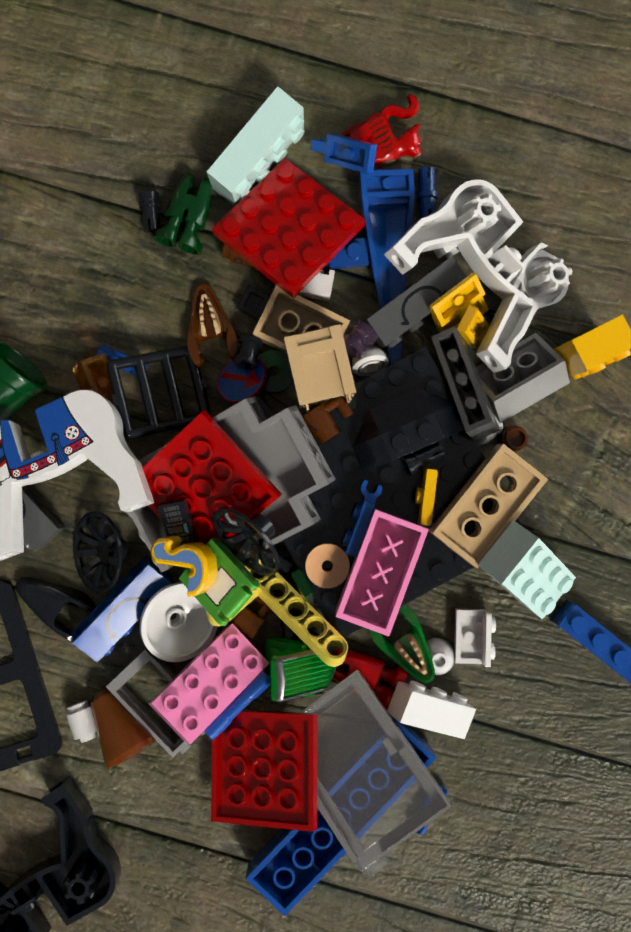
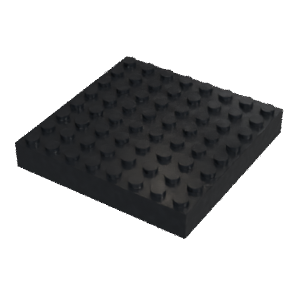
M426 346L356 383V393H354V397H351L350 403H347L353 412L352 415L344 419L337 408L329 412L337 423L336 427L339 433L323 444L319 442L317 437L314 439L336 480L308 495L321 519L310 527L283 540L298 569L302 570L313 589L314 599L324 618L343 637L362 628V626L335 616V609L346 579L340 585L333 588H322L315 585L307 576L305 569L306 558L314 547L323 543L335 544L345 551L346 547L342 546L346 531H352L355 520H352L351 517L356 504L361 505L364 500L360 490L361 483L364 480L368 481L366 486L368 493H374L377 485L382 486V492L376 499L374 509L418 524L419 504H415L417 487H422L423 470L410 476L403 464L402 457L364 472L353 446L369 409L419 388L456 405ZM315 405L314 407L310 408L309 411L313 410L319 405ZM307 411L301 413L302 417L307 414ZM465 430L438 441L443 448L440 451H444L445 458H441L424 467V469L438 471L432 525L486 459L478 442L474 441ZM489 498L485 499L482 503V509L487 513L492 508V502ZM517 518L515 522L522 526L519 519ZM473 520L468 521L464 526V531L467 535L475 530ZM430 524V526L420 525V526H423V527H425V528H427V529H430V528L432 527L431 524ZM428 530L401 606L474 568V566L469 564ZM347 554L351 569L355 557ZM324 561L322 564L324 570H330L333 567L331 561Z

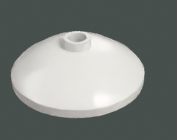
M182 582L170 584L157 591L146 603L140 618V635L144 645L154 656L167 662H181L197 656L212 641L218 627L213 626L208 621L206 609L194 596L188 597V589ZM177 613L176 618L170 620L171 615Z

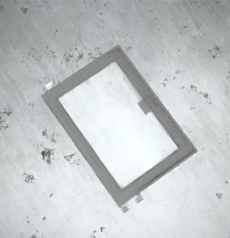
M356 670L300 713L317 714V808L351 861L355 862L367 880L389 864L385 854L452 807V804L361 672Z

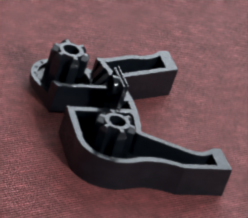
M71 775L50 788L41 798L43 804L51 808L58 816L60 854L34 866L16 879L8 888L0 882V932H49L52 927L37 906L38 902L36 901L44 892L65 925L68 926L104 906L116 889L121 876L119 857L113 847L101 836L95 823L93 809Z

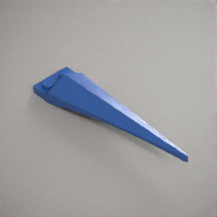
M413 169L374 170L373 173L359 172L358 174L359 204L361 215L365 219L364 231L379 309L406 289L407 272L402 275L384 254L412 226L415 201ZM402 341L392 348H389L388 345L386 346L390 365L401 360Z

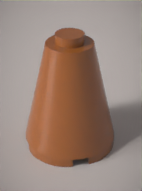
M108 689L102 690L93 696L95 701L91 703V709L107 770L142 752V748L147 745L150 747L157 742Z

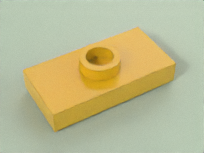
M469 305L457 330L471 348L478 350L489 328V324L477 307Z
M434 469L423 470L422 487H417L415 504H419L417 523L420 525H432L438 471Z

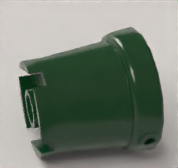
M0 341V420H7L31 397H38L44 392L48 383L44 375L29 359L13 347Z

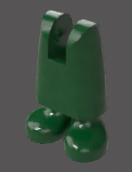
M186 172L175 189L164 213V217L168 219L167 224L155 231L153 239L167 247H175L178 241V246L181 250L189 254L201 255L203 245L197 238V230L205 229L212 185L210 180L204 177L197 196L191 195L195 175ZM180 225L185 226L178 240Z

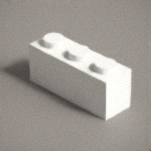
M398 681L387 711L400 723L465 739L476 709L467 703L468 698L458 693H453L450 696L447 695V692L437 687H432L429 690L416 681H410V684Z

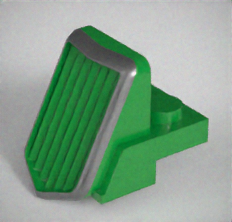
M271 636L265 639L266 660L269 662L266 666V673L271 677V685L266 691H271L272 701L284 702L296 698H306L322 694L329 687L337 667L325 664L300 638L290 640Z

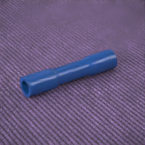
M262 670L204 732L214 740L252 700L256 699L271 685V677Z

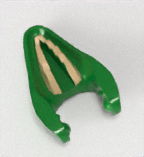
M405 604L398 611L410 623V629L405 635L393 642L386 641L383 634L369 629L370 635L375 644L418 681L427 684L435 678L433 661L419 620L413 610Z

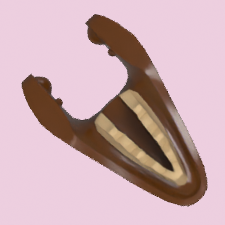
M206 284L199 285L195 290L187 337V348L190 357L198 368L203 367L204 363L200 345L208 339H226V346L228 347L226 356L231 361L234 360L237 352V338L233 327L216 294Z

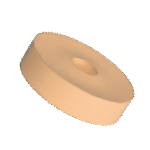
M323 543L317 545L309 552L306 558L305 569L308 578L315 585L322 588H333L340 585L347 578L350 564L347 554L341 547L332 543ZM324 561H331L333 567L330 570H324L322 564Z

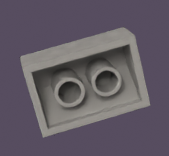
M537 333L516 344L512 353L511 364L507 369L493 373L485 363L476 367L493 413L500 423L570 383L565 360Z

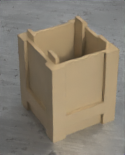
M341 324L284 337L300 409L306 408L308 413L310 412L309 407L322 404L331 398L343 396L347 403H350L351 397H354V393H356Z

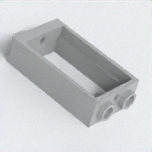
M146 648L106 688L173 758L178 752L184 754L194 742L190 745L181 738L176 740L125 686V683L149 660L169 681H172L178 675L166 661L157 658Z

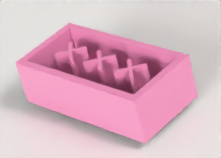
M374 509L357 557L353 560L336 606L335 616L390 636L429 529Z
M230 624L148 704L185 743L191 745L258 676L269 662L233 624Z

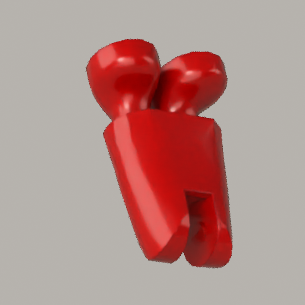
M336 649L334 656L340 655L342 653L341 650ZM348 650L343 663L350 665L349 671L347 672L337 667L332 679L340 683L353 672L359 670L383 706L388 710L395 692L394 688H396L398 681L405 683L408 672L401 666L394 669L385 668L384 660ZM379 678H380V679H382V680L388 682V683H389L391 686H393L394 688L388 687V686H384V685L379 684V683H377V682H378V680H379Z

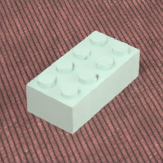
M277 86L208 169L207 175L212 189L235 207L269 174V170L275 163L279 164L287 154L286 149L291 143L296 144L304 134L303 107Z
M514 520L478 564L482 570L514 598L541 619L554 610L558 599L563 593H567L571 589L576 578L537 536Z

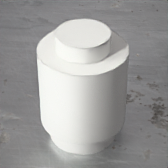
M87 700L66 708L68 712L66 718L74 740L80 739L81 743L97 737L91 705L88 704Z

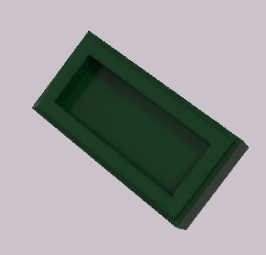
M299 569L291 574L293 588L302 596L305 602H308L313 607L315 604L314 591L302 570L300 571Z

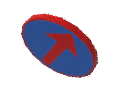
M256 358L258 365L254 370H244L237 367L233 361H230L219 375L217 384L219 393L226 401L237 404L246 398L255 397L260 393L266 382L267 371L266 366L259 358Z

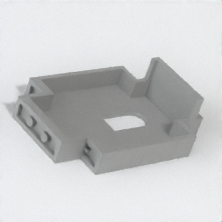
M250 397L213 417L216 423L282 493L276 501L260 513L267 517L275 528V534L270 538L273 545L310 527L321 519L308 495L336 479L296 405L288 407L267 419L257 398ZM166 445L140 459L142 467ZM148 505L129 513L127 512L137 526L139 537L146 543L149 551L155 540L167 537L162 520ZM242 540L231 545L239 552L246 541ZM253 547L249 549V551L245 555V559L251 557ZM152 558L153 563L158 566L161 573L173 567V565L155 563Z

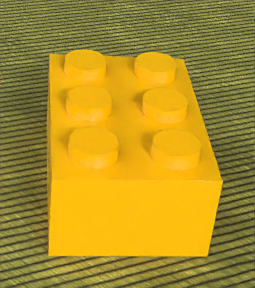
M622 314L562 344L554 350L565 360L568 376L576 380L589 374L592 375L606 368L605 365L630 356L631 329Z

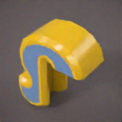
M168 536L155 540L150 549L155 563L191 568L188 580V597L205 593L214 585L218 572L217 558L209 546L202 542H192L180 546L182 538L179 536Z

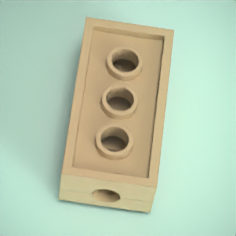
M497 444L432 525L429 532L478 569L480 561L512 521H516L548 479L505 444ZM504 476L509 480V487L505 491L500 488V480ZM489 498L492 502V508L489 512L485 513L482 509V503L485 499ZM473 520L475 530L467 535L464 531V526L468 521Z

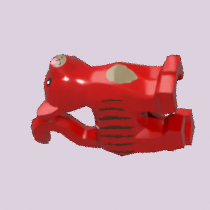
M407 95L409 103L407 108L394 104L386 106L380 112L370 115L366 121L356 123L342 132V136L377 144L374 169L391 165L401 157L417 158L420 156L419 124H415L396 139L388 123V119L392 115L401 119L412 118L417 113L419 101L415 95Z

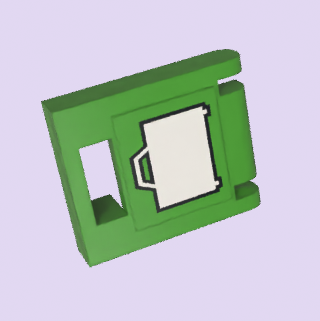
M212 538L206 545L212 549L217 558V577L214 585L207 592L194 597L219 625L226 626L229 618H233L253 595L251 590H256L260 583L219 538ZM187 568L179 577V580L187 589L191 568Z

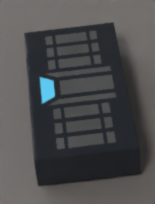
M187 498L162 502L158 505L167 537H181L180 546L199 542Z

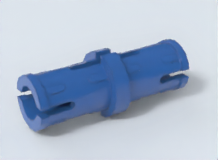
M427 167L418 169L419 192L417 193V200L420 201V219L436 213L435 200L438 198V192L435 191L434 167H429V171H427Z

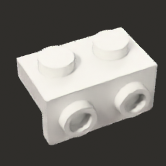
M455 608V663L483 664L484 667H491V660L495 659V645L491 643V633L496 631V619L487 609Z

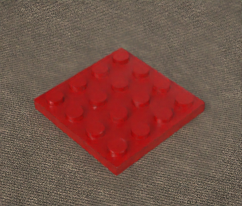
M284 158L212 228L213 235L294 299L365 226V219Z
M205 410L142 467L155 502L148 506L161 519L158 510L160 503L187 498L198 540L205 545L210 539L219 538L212 519L214 512L218 508L229 507L250 518L255 513H262L282 494ZM228 513L230 519L236 521L237 516ZM221 516V517H220L221 522L224 523V524H226L225 521L222 519V516ZM223 531L226 537H230L237 534Z
M242 710L232 720L231 724L212 740L211 822L311 832L317 829V714Z

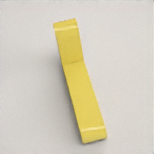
M259 559V564H260V566H261L262 568H265V567L262 565L261 560ZM245 566V568H246L251 574L255 573L254 571L250 570L249 568H247V567ZM278 572L272 576H264L260 579L255 578L260 583V586L256 590H251L253 595L238 613L259 596L325 664L337 667L344 662L348 651V644L345 638L308 602H305L302 596ZM273 590H280L284 595L273 597L270 593ZM293 608L300 609L303 612V614L296 617L292 616L289 613V611ZM206 610L208 621L213 626H221ZM317 627L322 631V634L313 636L308 632V629ZM331 646H336L342 653L334 656L327 649Z

